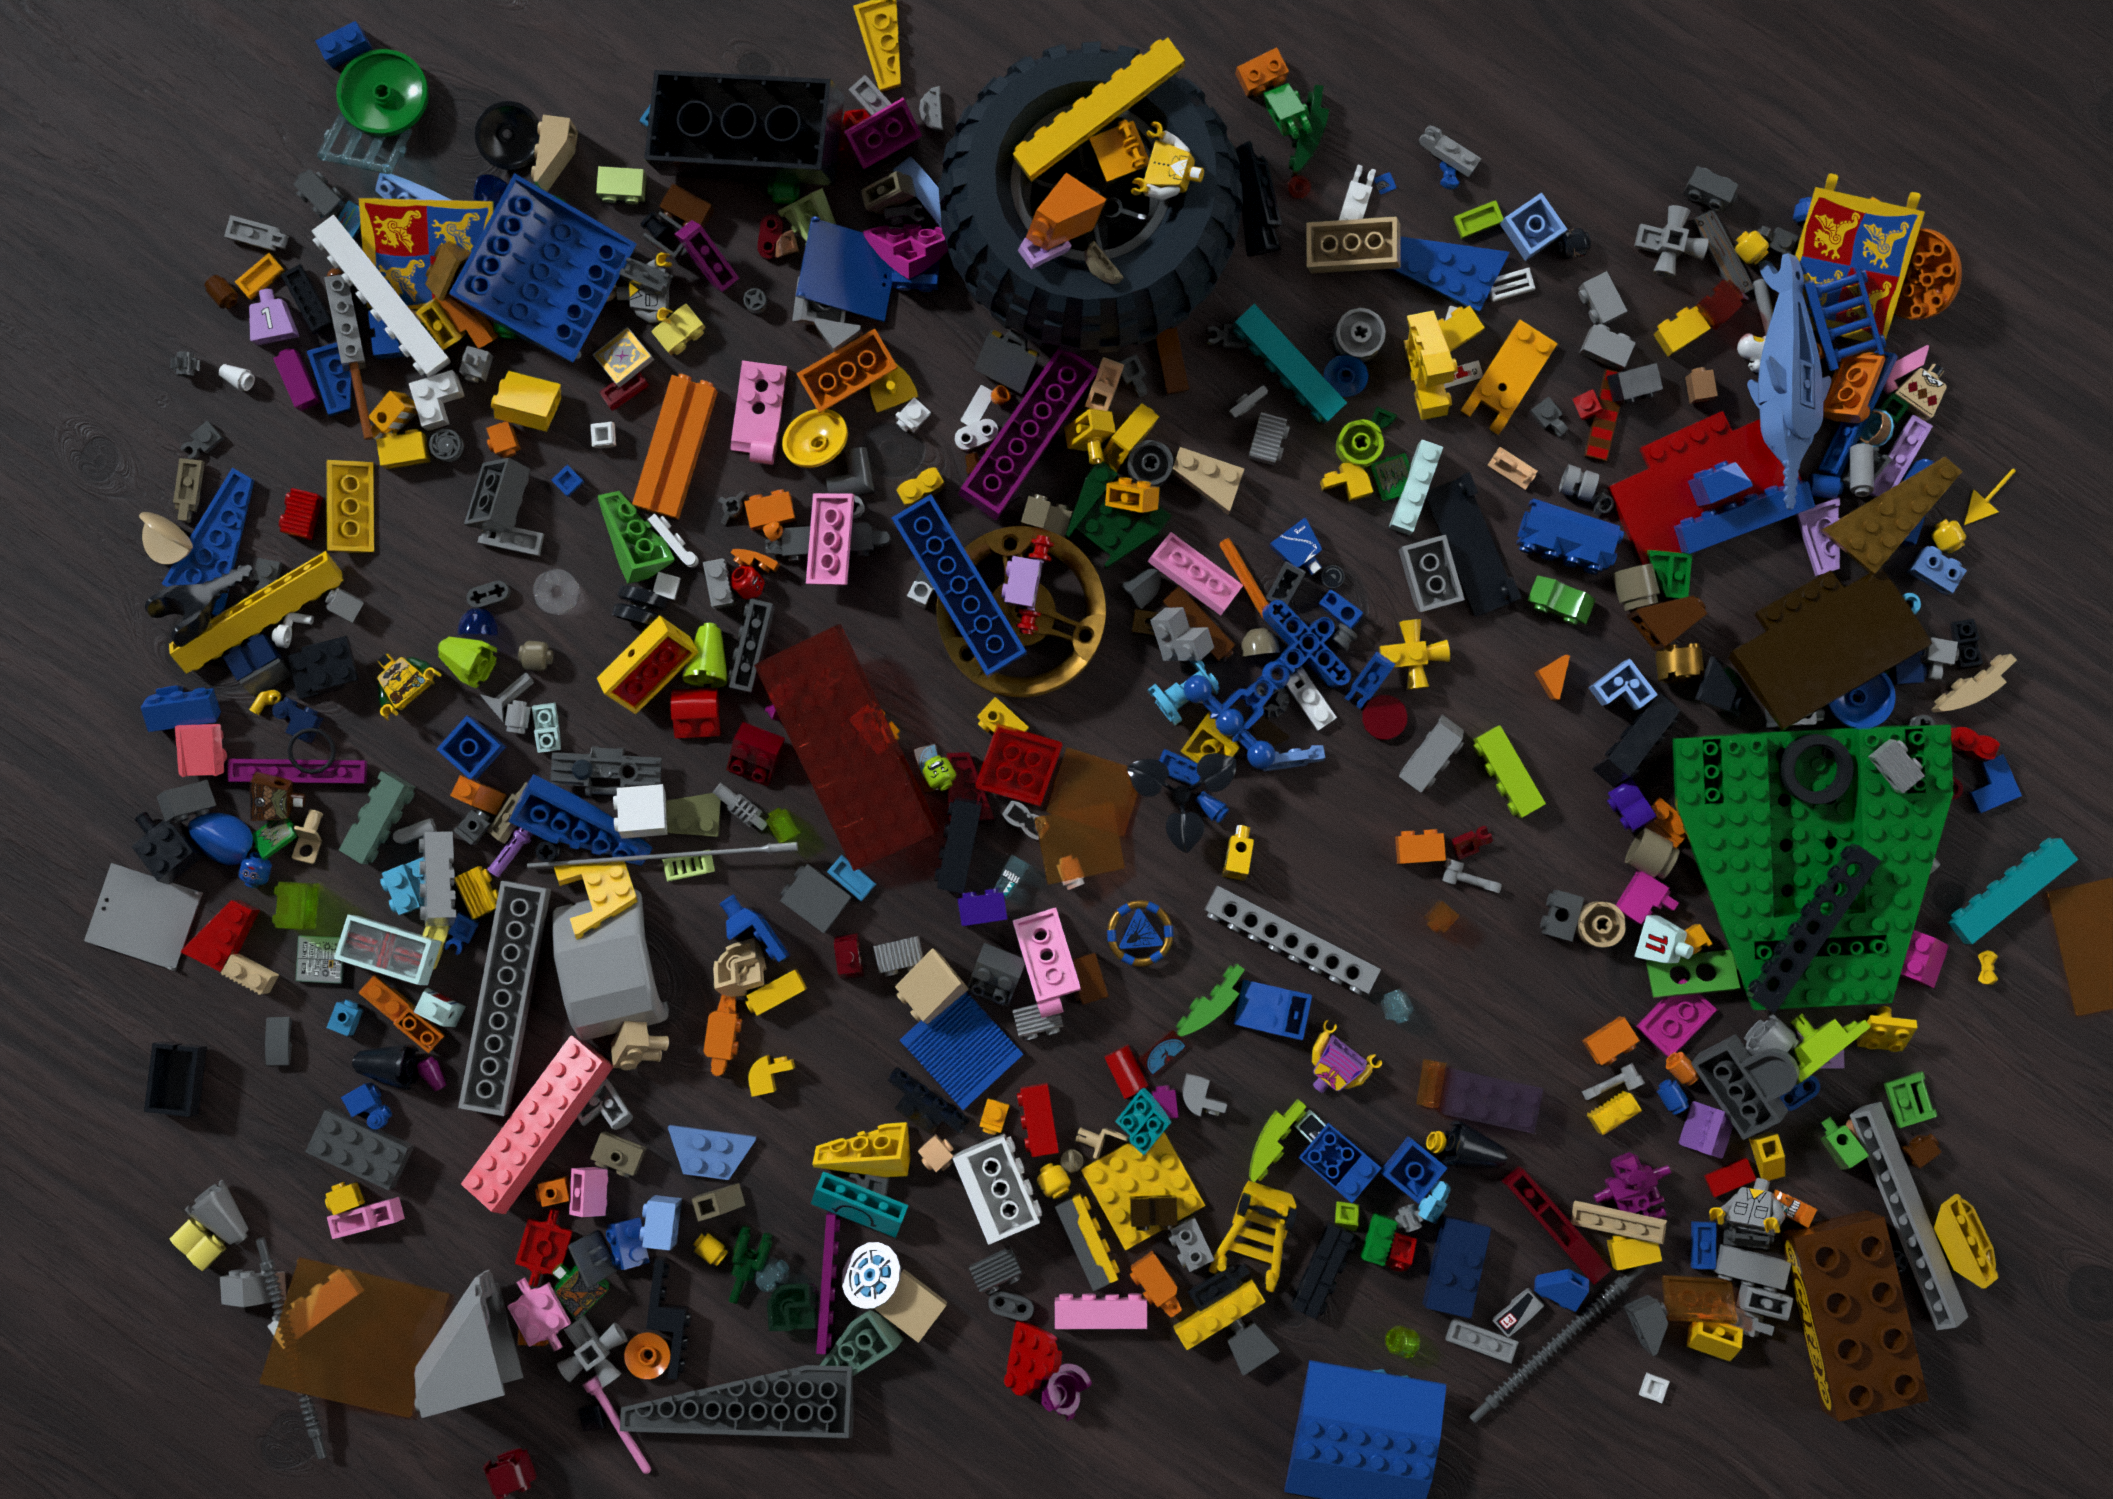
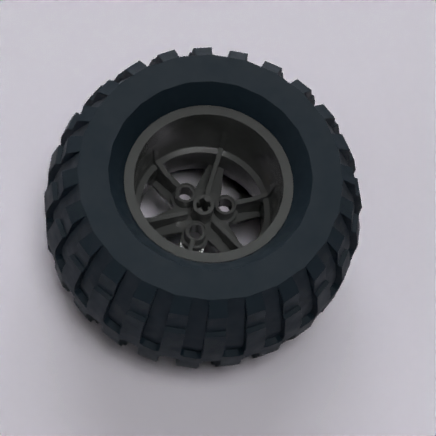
M1101 41L1082 42L1081 49L1066 50L1065 44H1060L1045 49L1042 52L1043 57L1033 60L1031 56H1025L1007 69L1005 77L999 76L996 79L994 76L977 94L978 99L973 106L968 105L963 110L955 126V135L946 144L942 163V176L938 183L942 233L945 237L954 269L964 280L966 288L976 303L984 305L996 321L1006 329L1013 328L1021 332L1025 339L1040 346H1043L1044 343L1061 347L1060 350L1078 354H1080L1081 350L1098 349L1099 353L1119 352V348L1132 343L1140 345L1155 340L1157 335L1164 330L1172 329L1188 319L1193 309L1209 296L1215 289L1216 283L1234 249L1243 206L1242 184L1239 177L1240 162L1235 147L1228 139V127L1213 106L1209 108L1206 104L1204 92L1188 78L1184 79L1182 77L1179 79L1174 74L1093 136L1118 127V123L1123 120L1128 122L1134 121L1150 160L1155 140L1159 141V137L1150 138L1147 136V131L1149 130L1156 134L1157 129L1151 123L1159 122L1162 125V131L1166 130L1175 135L1190 149V154L1195 160L1194 166L1204 169V176L1201 182L1189 181L1186 192L1178 193L1176 196L1165 200L1148 197L1149 214L1143 215L1123 205L1118 198L1138 176L1142 179L1145 178L1147 167L1107 182L1105 176L1098 179L1086 150L1093 149L1089 139L1071 152L1072 177L1080 181L1081 177H1090L1092 182L1086 186L1106 198L1093 230L1083 234L1086 245L1088 247L1094 241L1124 278L1119 283L1111 284L1094 276L1086 264L1085 251L1070 249V251L1033 269L1029 267L1018 252L1033 220L1031 197L1044 201L1058 182L1042 181L1038 179L1040 176L1031 182L1014 159L1015 147L1025 140L1029 142L1035 137L1034 133L1041 127L1046 126L1047 128L1053 124V119L1061 112L1067 113L1073 109L1072 105L1082 97L1086 99L1093 94L1092 90L1098 84L1104 83L1105 85L1112 79L1111 76L1120 68L1125 70L1129 67L1131 60L1140 54L1138 48L1120 45L1117 51L1102 49ZM1108 206H1115L1118 212L1116 214H1109L1106 208ZM1108 227L1138 234L1125 244L1108 250Z

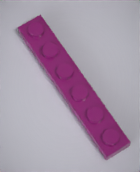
M228 759V782H250L255 772L289 779L293 783L367 784V761L334 760L331 766L322 773L308 774L296 769L288 759ZM296 760V762L303 768L313 770L326 765L328 760Z
M827 1212L816 1354H826V1350L831 1348L832 1334H828V1325H833L834 1311H829L830 1301L834 1302L835 1288L831 1287L832 1278L836 1279L837 1265L833 1264V1255L838 1256L839 1242L834 1241L835 1232L840 1230V1218H836V1214L832 1212Z

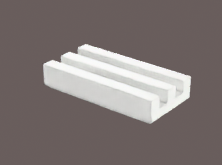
M1530 268L1497 276L1494 283L1526 275L1527 278L1497 287L1492 286L1489 292L1491 302L1534 291L1535 285ZM1529 283L1527 287L1499 295L1495 294V292Z

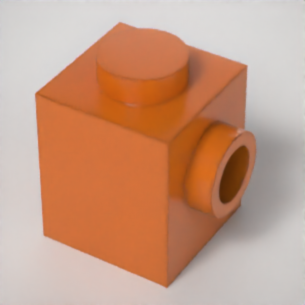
M505 421L486 428L490 438L487 440V444L491 452H495L499 457L509 458L516 455V451L521 450L513 425L510 422Z
M569 1176L537 1184L538 1188L535 1190L538 1202H541L542 1207L570 1201L571 1185Z

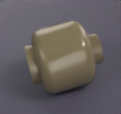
M526 641L519 648L518 662L522 663L524 669L544 671L548 664L553 662V651L549 650V646L545 642Z

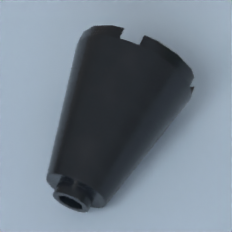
M405 1044L359 1051L353 1057L352 1066L355 1072L401 1090H410V1084H415L419 1074L417 1073L418 1068L416 1065L421 1061L420 1058H416V1052H419L418 1048L415 1045Z
M1455 1120L1451 1122L1450 1125L1453 1128L1451 1131L1446 1130L1445 1132L1447 1139L1446 1148L1440 1153L1445 1158V1160H1441L1443 1164L1448 1166L1498 1169L1506 1163L1508 1155L1505 1147L1462 1121Z

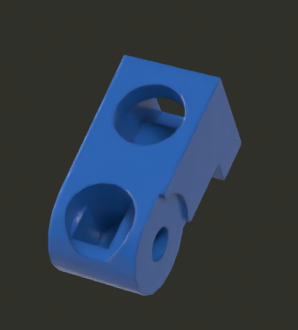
M1329 590L1318 603L1335 620L1346 625L1351 630L1363 617L1361 610L1333 590Z

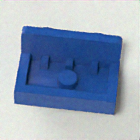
M640 1217L607 1224L606 1238L611 1244V1261L617 1270H625L650 1263L647 1248L642 1247L643 1241L639 1240L642 1227Z

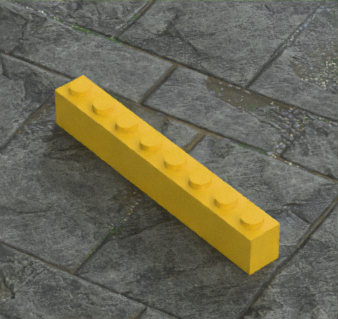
M1168 37L1163 41L1159 39L1150 46L1149 52L1145 55H1137L1131 60L1129 67L1125 70L1123 68L1113 73L1112 79L1105 85L1104 83L1098 84L1092 90L1093 94L1086 99L1084 97L1078 99L1072 105L1073 109L1067 113L1061 112L1053 119V124L1047 128L1046 126L1041 127L1034 133L1035 137L1029 142L1025 140L1015 147L1014 159L1031 182L1185 67V59Z
M327 551L210 619L208 627L184 647H177L174 642H171L169 644L170 655L186 674L192 670L196 671L207 661L219 658L227 649L240 645L249 636L259 634L264 627L278 623L286 614L298 611L308 601L318 599L328 589L332 590L338 587L343 581L342 572Z

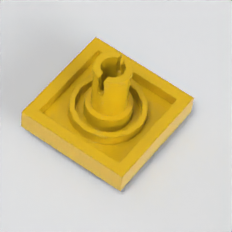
M1881 1006L1876 1010L1877 1016L1871 1015L1867 1020L1871 1027L1857 1038V1047L1885 1049L1891 1052L1903 1051L1917 1030V1020L1892 1018V1009L1888 1006Z

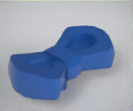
M1442 161L1439 167L1444 172V178L1441 180L1440 185L1449 190L1457 188L1459 181L1456 178V169Z

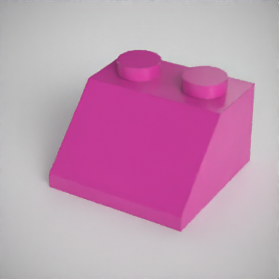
M1913 930L1900 976L1934 988L1949 945L1934 937Z

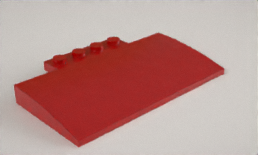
M1721 411L1639 448L1648 469L1615 483L1606 489L1610 491V497L1614 500L1615 511L1640 565L1651 564L1647 556V550L1683 553L1681 552L1674 526L1681 524V520L1688 517H1694V519L1701 517L1702 512L1710 509L1717 511L1722 509V505L1728 502H1741L1744 500L1743 497L1756 493L1760 495L1765 493L1764 489L1771 486H1784L1785 476L1783 471L1785 468L1763 440L1760 419L1732 431L1724 412ZM1726 460L1728 464L1736 462L1752 482V487L1714 503L1697 506L1688 484L1689 480L1694 479L1693 474L1710 468L1715 470L1714 465Z

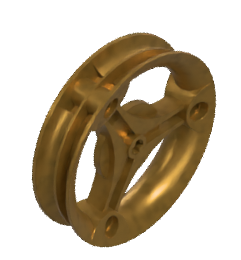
M1013 526L997 529L984 534L968 544L964 549L974 566L992 554L1003 558L1005 580L992 595L1022 645H1033L1041 641L1045 636H1053L1072 642L1074 651L1062 664L1040 675L1012 677L995 673L987 678L975 657L971 661H966L962 658L963 652L970 648L964 638L961 637L958 628L938 597L937 622L944 646L955 665L965 676L982 688L1010 697H1033L1047 694L1075 679L1095 655L1102 638L1106 617L1103 587L1089 559L1078 547L1054 532L1031 526ZM1037 535L1050 537V542L1054 543V547L1049 548L1048 553L1065 563L1077 577L1084 592L1087 617L1079 623L1057 613L1051 594L1039 583L1035 603V611L1041 613V617L1035 620V625L1039 629L1038 631H1033V635L1019 633L1020 628H1016V624L1021 623L1022 617H1018V613H1015V611L1021 608L1007 605L1001 595L1003 584H1008L1009 579L1006 575L1007 559H1012L1013 556L1022 557L1029 548L1035 549V545L1031 543V540L1036 539ZM1008 540L1015 541L1017 543L1016 549L1012 551L1006 550L1004 547L1005 542ZM1057 620L1075 627L1073 637L1051 629L1054 621ZM1084 630L1089 631L1092 636L1091 640L1082 642L1079 639L1080 632Z

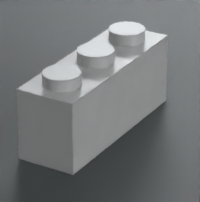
M1718 1243L1716 1269L1712 1270L1719 1273V1278L1732 1281V1278L1735 1277L1741 1279L1740 1283L1754 1286L1755 1283L1763 1285V1289L1777 1292V1288L1782 1290L1786 1288L1791 1263L1783 1259Z

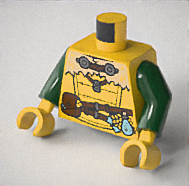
M388 653L383 655L378 660V663L385 671L377 677L379 680L377 686L378 695L382 707L380 714L387 721H389L388 716L390 713L397 716L398 712L393 707L402 710L431 684H435L433 677L435 675L441 677V673L433 669L427 661L410 657L406 659L400 657L394 661Z

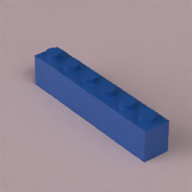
M1797 478L1796 504L1791 510L1786 508L1784 502L1786 495L1783 490L1785 485L1781 487L1771 486L1764 489L1765 493L1760 495L1756 493L1743 497L1744 500L1741 502H1728L1723 504V508L1717 511L1710 509L1702 512L1701 517L1695 519L1694 517H1688L1681 520V524L1674 526L1681 552L1691 554L1814 508L1815 503L1808 481Z

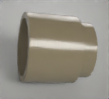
M1653 564L1640 565L1612 573L1619 604L1623 603L1625 612L1659 603L1657 595L1660 594Z
M1644 827L1633 840L1627 852L1625 863L1653 878L1657 876L1664 879L1675 865L1680 850L1673 846L1672 841Z

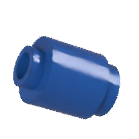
M1667 1079L1658 1085L1660 1089L1657 1090V1093L1667 1110L1671 1111L1673 1115L1689 1107L1687 1103L1688 1098L1677 1080L1671 1081V1079Z

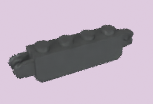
M853 523L850 554L856 553V557L870 556V552H875L874 547H886L892 539L886 531H873V528L868 523ZM811 526L785 528L782 536L776 541L772 542L766 539V553L783 555L790 562L802 561V557H808Z

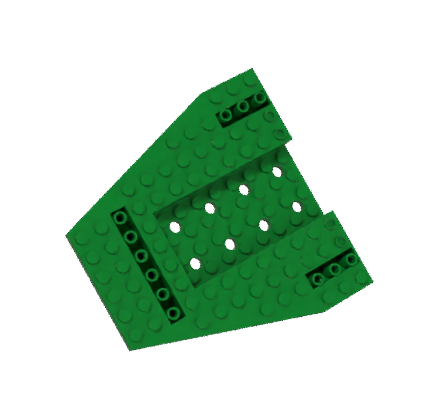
M1951 725L1876 726L1673 738L1675 807L1682 820L1685 834L1690 841L1691 849L1703 881L1709 891V897L1717 912V918L1728 947L1733 954L1734 962L1739 970L1746 994L1750 982L1753 979H1757L1762 971L1760 969L1764 962L1770 960L1774 955L1775 946L1780 941H1784L1788 935L1787 930L1789 926L1800 918V911L1806 903H1810L1815 895L1813 893L1817 886L1825 882L1829 869L1833 865H1837L1841 859L1840 854L1842 850L1852 843L1861 846L1881 860V862L1778 1009L1892 1003L1953 796ZM1809 734L1835 738L1847 748L1853 761V777L1849 787L1839 798L1829 804H1813L1796 799L1786 791L1780 780V760L1776 757V752L1780 748L1785 749L1793 740ZM1889 739L1903 742L1908 748L1907 755L1911 759L1915 758L1923 767L1920 771L1924 774V777L1905 793H1897L1868 758L1869 755ZM1820 746L1806 749L1800 754L1795 764V775L1798 782L1809 791L1825 789L1833 782L1836 776L1837 765L1833 755L1827 759L1822 756L1823 747ZM1783 793L1787 794L1789 798L1785 806H1781L1778 803V797ZM1832 836L1835 838L1836 844L1832 849H1828L1825 846V841L1828 837ZM1783 839L1790 841V848L1787 851L1780 849V842ZM1854 864L1849 865L1847 868V873L1850 876L1855 872ZM1840 883L1837 884L1836 895L1842 890ZM1790 884L1792 893L1785 897L1781 892L1782 887ZM1827 902L1821 905L1820 910L1822 914L1828 911L1829 905ZM1811 921L1807 926L1809 933L1815 929L1814 921ZM1801 940L1795 942V952L1802 948ZM1788 959L1783 960L1780 965L1782 971L1786 970L1789 966ZM1774 978L1770 979L1767 983L1769 990L1775 987L1776 981ZM1748 997L1752 1009L1766 1010L1763 1006H1761L1760 1004H1758L1757 1002Z

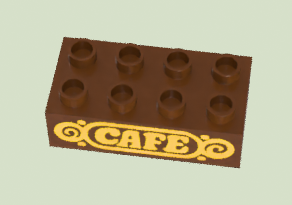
M1865 1210L1813 1222L1809 1228L1800 1225L1780 1230L1779 1235L1785 1260L1791 1263L1789 1277L1821 1410L1840 1422L1929 1401L1885 1217Z

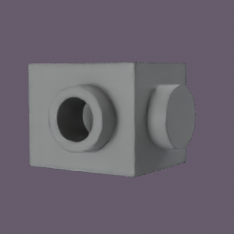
M338 587L335 592L331 590L325 600L328 603L326 607L329 611L352 623L364 604L361 599Z

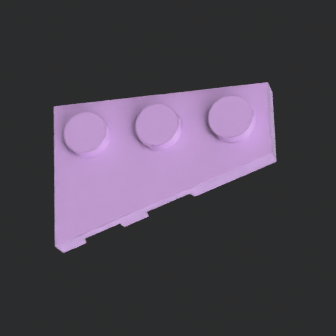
M1840 498L1815 505L1814 508L1795 514L1815 576L1830 570L1840 569V547L1820 531L1840 519L1838 518Z

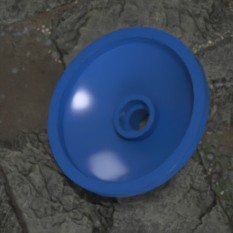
M1884 672L1828 704V707L1834 717L1848 727H1875L1884 722L1891 714L1895 705V689L1891 679ZM1853 695L1859 698V702L1853 700Z

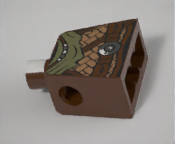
M255 772L250 781L251 821L287 819L293 807L304 808L305 794L293 793V782L291 780Z

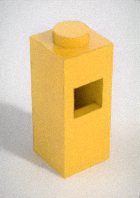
M795 969L746 995L748 1000L745 1002L751 1013L755 1012L758 1016L805 991L807 987L798 970Z

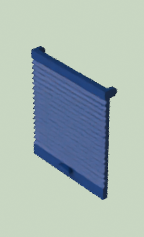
M814 216L810 222L796 297L884 322L894 269L876 253L862 232L832 224Z
M967 992L928 1024L921 1020L900 1039L901 1043L962 1110L970 1105L1024 1055Z

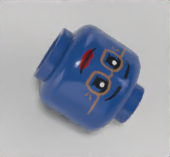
M252 852L242 860L238 876L245 882L246 886L258 888L259 885L268 882L272 863L268 859L264 861L260 853Z

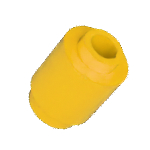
M709 1233L706 1236L701 1234L693 1244L696 1247L694 1252L710 1265L713 1263L718 1266L728 1253L724 1249L725 1246Z

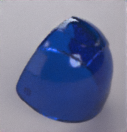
M480 175L474 185V201H494L495 210L508 184L494 175Z
M469 609L459 620L457 635L485 634L497 636L498 626L489 611L485 609Z

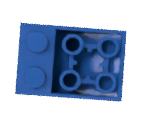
M1243 979L1234 1024L1303 1040L1312 995Z
M1329 1123L1299 1157L1351 1203L1357 1199L1382 1169Z

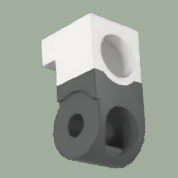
M922 569L907 595V601L926 609L934 589Z

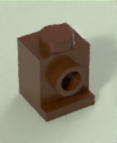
M1931 1133L1927 1136L1918 1135L1909 1142L1910 1145L1908 1147L1900 1146L1902 1153L1910 1164L1917 1168L1923 1167L1942 1153L1938 1148V1140Z

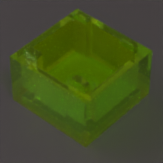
M278 882L274 892L277 895L276 914L272 918L275 928L316 929L319 883Z

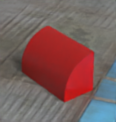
M1129 1044L1104 1056L1124 1099L1138 1093L1142 1088L1148 1087V1083Z

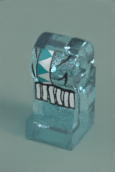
M1011 855L994 889L998 888L999 893L1004 892V898L1009 900L1030 864Z

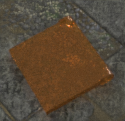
M1112 801L1035 817L1047 885L1125 868L1115 818L1116 813Z

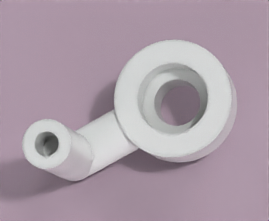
M291 612L286 614L283 625L280 624L272 633V641L275 642L276 647H289L292 640L291 627L293 622L312 625L314 617Z

